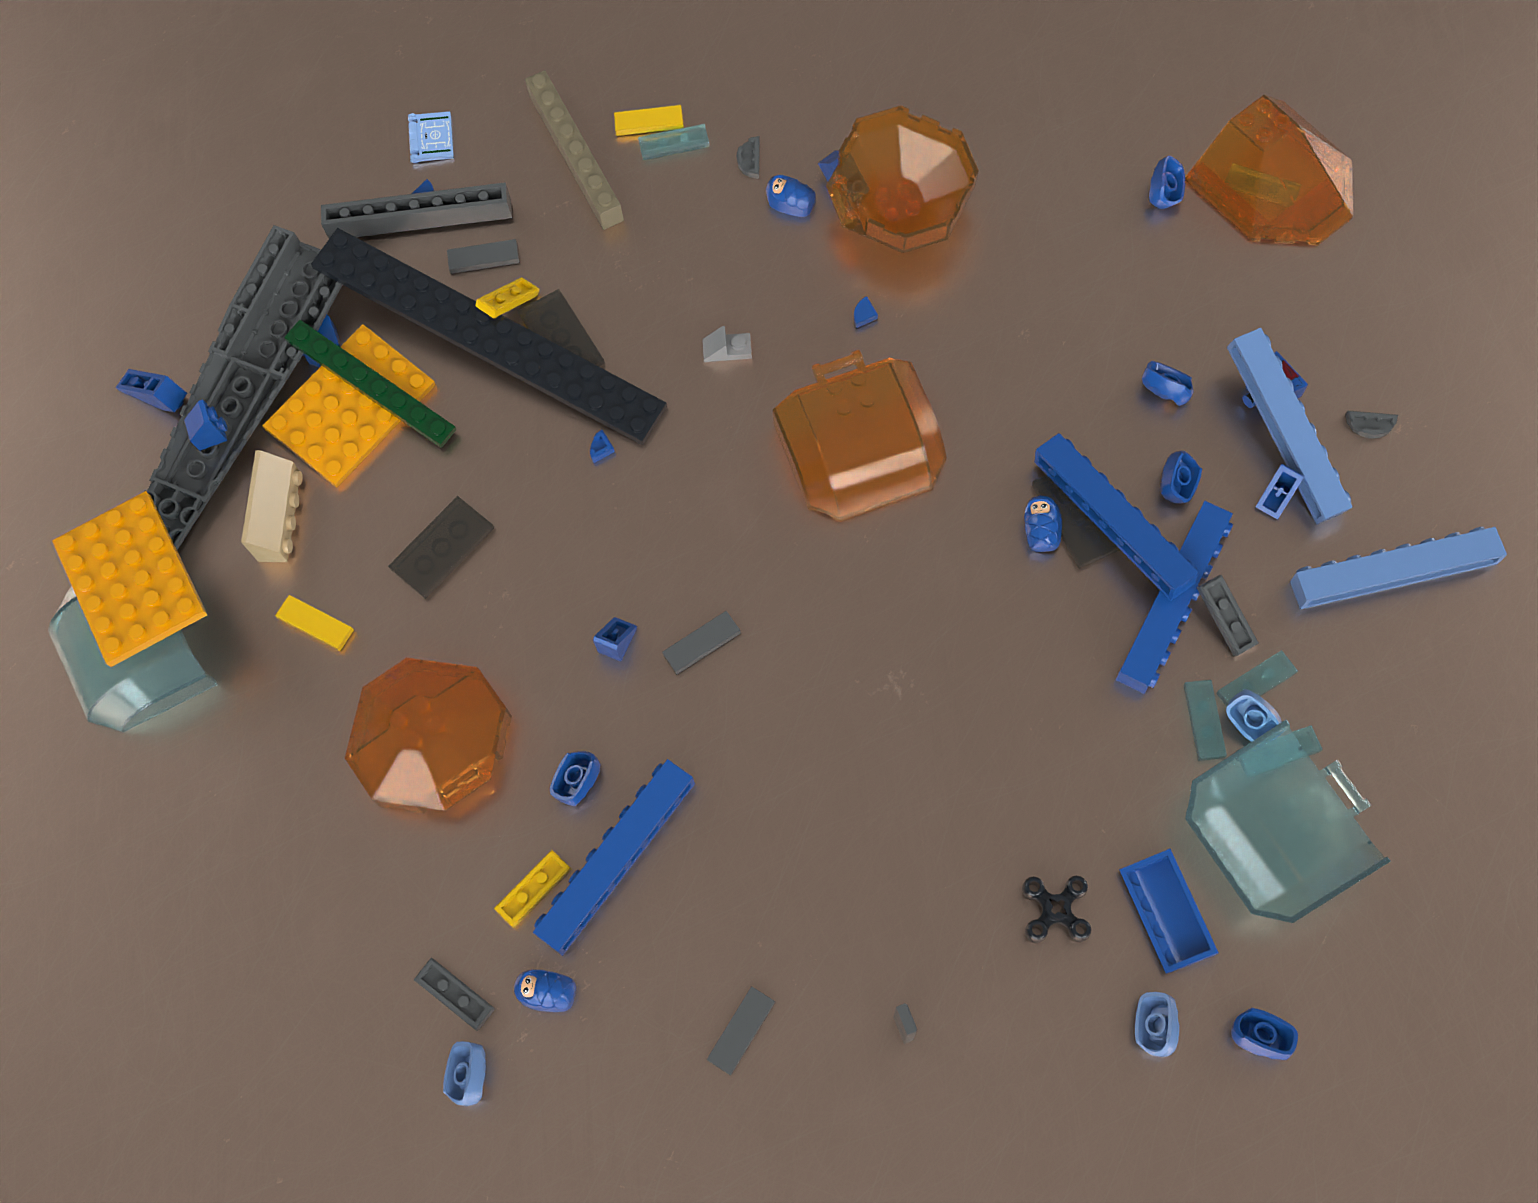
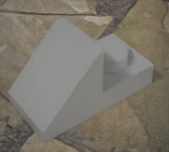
M725 326L720 327L703 338L704 362L752 359L750 333L726 335Z

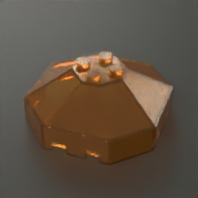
M897 106L856 118L852 125L851 133L848 138H845L839 149L838 165L826 188L842 227L901 253H905L948 240L976 186L979 170L962 131L955 128L952 131L940 127L939 121L925 115L919 118L910 114V109Z
M406 657L362 687L345 760L371 799L378 806L390 809L391 807L401 808L417 813H425L428 811L427 808L446 811L491 780L495 758L499 761L504 755L506 746L505 736L507 727L510 726L512 715L478 667Z

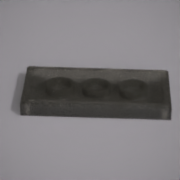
M559 289L517 310L527 329L597 366L605 363L600 352Z
M1047 475L1032 482V486L1038 496H1048L1058 505L1062 518L1061 537L1078 568L1120 550Z
M457 496L388 567L426 599L494 529V526Z

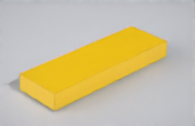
M681 105L614 112L616 136L684 128Z
M521 277L478 298L475 306L492 318H496L537 297L540 289Z
M288 595L275 615L281 621L341 651L354 631L351 626L291 595Z
M551 850L494 909L515 928L572 870L571 867Z

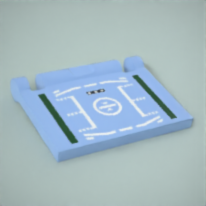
M450 111L426 114L411 113L408 115V121L410 122L408 124L410 154H412L410 161L412 163L454 159Z

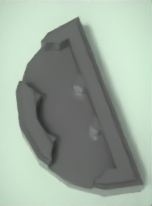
M756 136L749 138L748 142L739 146L736 157L738 168L743 174L750 178L759 179L760 137Z
M1347 411L1345 414L1347 424L1352 431L1369 439L1381 438L1389 434L1398 419V415L1359 411Z

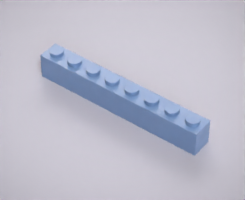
M1262 328L1235 338L1227 346V349L1286 466L1305 476L1298 489L1316 525L1348 511L1353 507L1351 497L1343 489L1339 481V473L1332 467L1326 448L1320 444L1316 436L1315 426L1309 422L1305 414L1303 403L1297 399L1293 383L1286 377L1280 358L1275 356L1271 348L1270 338L1264 334Z
M1482 526L1474 528L1466 534L1460 535V532H1455L1445 536L1444 539L1436 540L1435 538H1429L1413 546L1407 543L1387 552L1386 549H1380L1365 557L1354 555L1347 558L1346 561L1339 563L1333 560L1317 568L1306 566L1296 571L1290 584L1301 610L1497 565L1507 553L1496 527L1485 529Z

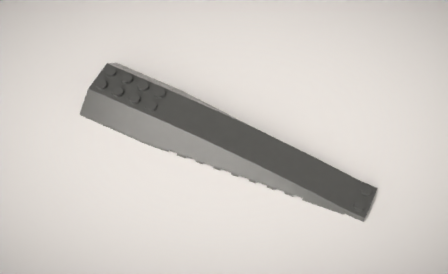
M273 225L225 313L218 329L219 335L209 348L208 352L210 355L206 363H203L199 370L201 373L196 385L193 384L189 392L191 394L186 406L183 405L178 425L173 427L170 434L172 438L168 447L163 449L160 456L161 462L158 468L154 469L149 480L151 484L147 492L151 495L176 550L181 546L206 504L304 353L289 344L284 337L299 319L318 331L342 287L341 283L312 268L311 263L321 249L300 242L294 232ZM204 400L209 407L213 406L219 418H224L228 431H225L227 441L199 451L189 439L184 420L196 403Z

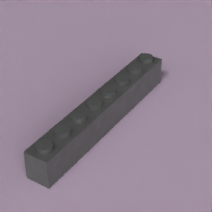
M506 182L321 205V225L328 238L332 236L337 228L354 237L512 218L511 198Z

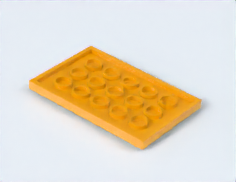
M364 324L341 346L346 352L419 402L436 385L434 380ZM321 366L262 426L337 488L401 420Z
M147 491L52 540L102 656L110 667L207 616L154 501Z

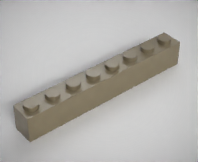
M544 70L526 78L525 82L529 97L602 229L605 230L624 221L621 205L546 71Z

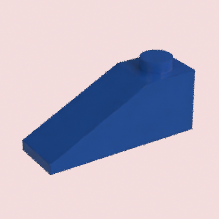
M128 369L115 387L125 394L170 412H175L179 409L187 395V392L168 376Z

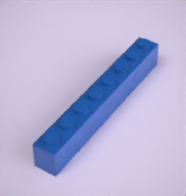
M1058 433L1036 449L1034 462L1170 601H1173L1195 584L1198 571L1194 563L1186 560L1179 553L1176 545L1168 542L1161 535L1158 527L1150 524L1143 517L1142 512L1137 507H1133L1126 500L1125 495L1120 490L1115 489L1109 483L1107 477L1103 473L1098 472L1092 466L1090 460L1086 456H1082L1075 449L1069 439H1065Z
M1204 501L1179 551L1186 560L1192 561L1198 571L1196 582L1173 601H1170L1159 591L1116 681L1145 694L1149 686L1154 688L1160 676L1156 670L1159 664L1165 666L1171 654L1167 648L1170 642L1176 643L1182 631L1177 627L1180 621H1187L1192 611V608L1188 607L1191 599L1196 601L1200 594L1197 590L1201 578L1205 580L1208 578L1213 568L1209 562L1212 557L1217 559L1223 547L1219 541L1222 536L1227 538L1233 527V524L1229 522L1233 513Z
M667 759L664 764L660 763L654 769L652 780L648 785L644 784L640 787L635 795L637 799L631 806L627 805L619 815L620 821L614 828L611 826L602 837V840H604L598 849L594 848L590 851L585 859L587 863L581 871L576 870L568 881L570 885L564 892H559L554 897L551 903L553 906L547 914L543 913L535 922L533 933L563 956L695 785L693 777Z

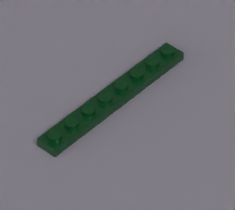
M300 319L284 337L289 344L440 448L445 445L456 431V427Z

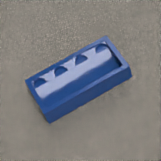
M1171 849L1119 869L1166 974L1219 954Z

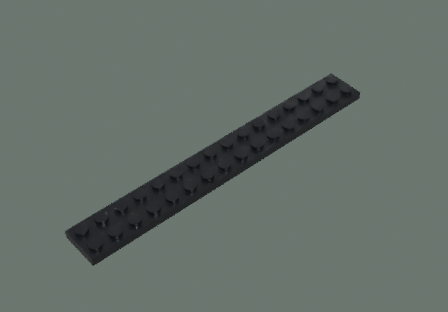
M339 228L335 230L311 263L314 270L641 445L644 444L667 407L665 401L503 315L492 318L475 306V300Z

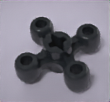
M1077 875L1070 877L1065 884L1064 891L1055 895L1045 889L1044 882L1038 877H1029L1024 881L1022 891L1025 897L1038 901L1042 907V915L1038 919L1030 921L1026 926L1025 934L1028 940L1034 943L1042 942L1048 935L1049 927L1057 923L1064 925L1068 929L1069 936L1077 942H1082L1089 938L1092 930L1091 925L1085 919L1075 917L1071 911L1072 902L1083 897L1088 890L1087 881L1083 877ZM1072 884H1078L1081 890H1074ZM1029 885H1035L1038 891H1031ZM1059 904L1062 908L1060 912L1054 914L1051 910L1053 906L1055 907ZM1076 927H1082L1084 934L1077 933ZM1032 928H1039L1041 934L1035 935L1032 931Z

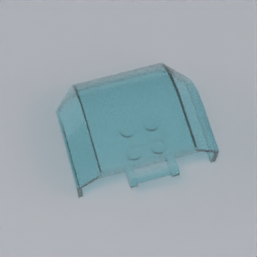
M73 587L65 594L49 624V635L88 722L125 732L218 685L214 678L205 673L193 655L182 630L175 632L113 667L108 666Z
M1287 719L1192 780L1185 819L1251 914L1294 923L1391 862L1388 856L1385 858L1354 819L1356 815L1372 805L1367 798L1363 799L1341 769L1343 767L1339 760H1336L1319 771L1294 736ZM1332 774L1355 806L1349 810L1346 808L1325 779Z

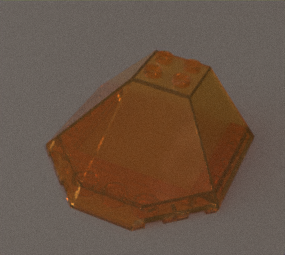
M1265 94L1229 120L1185 177V181L1252 241L1275 239V242L1279 243L1305 241L1309 242V245H1319L1353 218L1352 160L1286 102Z

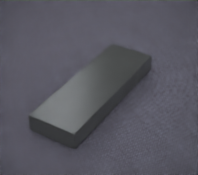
M516 239L447 250L448 266L451 274L520 263Z
M1218 575L1197 587L1233 656H1238L1259 644L1222 575Z
M725 611L664 650L662 654L677 675L741 634V631L728 612Z
M432 957L414 978V981L476 1031L481 1028L495 1010L492 1005Z
M751 986L708 1056L707 1061L731 1076L774 1006L775 1001Z
M904 1003L896 1007L894 1020L905 1044L914 1040L917 1027L908 1005Z

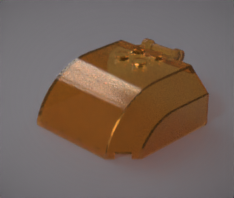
M860 350L851 352V355L823 365L819 363L812 365V371L817 383L794 390L773 409L775 430L807 508L815 512L818 510L828 514L832 519L839 522L932 490L947 460L936 417L916 371L909 361L887 358L865 366ZM854 364L856 366L855 370L828 379L824 377L825 374Z

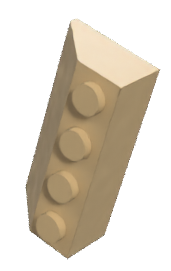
M261 450L255 451L241 543L258 562H287L288 554L292 552L293 547L291 534L292 530H295L296 527L294 513L295 508L299 505L298 486L302 484V472L299 471L293 461Z

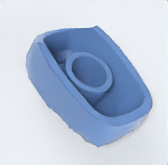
M1244 689L1229 700L1226 708L1227 716L1240 733L1251 742L1268 741L1280 733L1282 728L1281 717L1275 708L1258 694Z
M1147 992L1140 997L1135 1019L1136 1043L1150 1055L1157 1057L1172 1055L1178 1045L1180 1029L1175 999L1166 993Z
M461 1041L456 1042L451 1048L444 1075L443 1093L457 1105H475L482 1098L483 1083L486 1076V1055L483 1046L480 1044Z

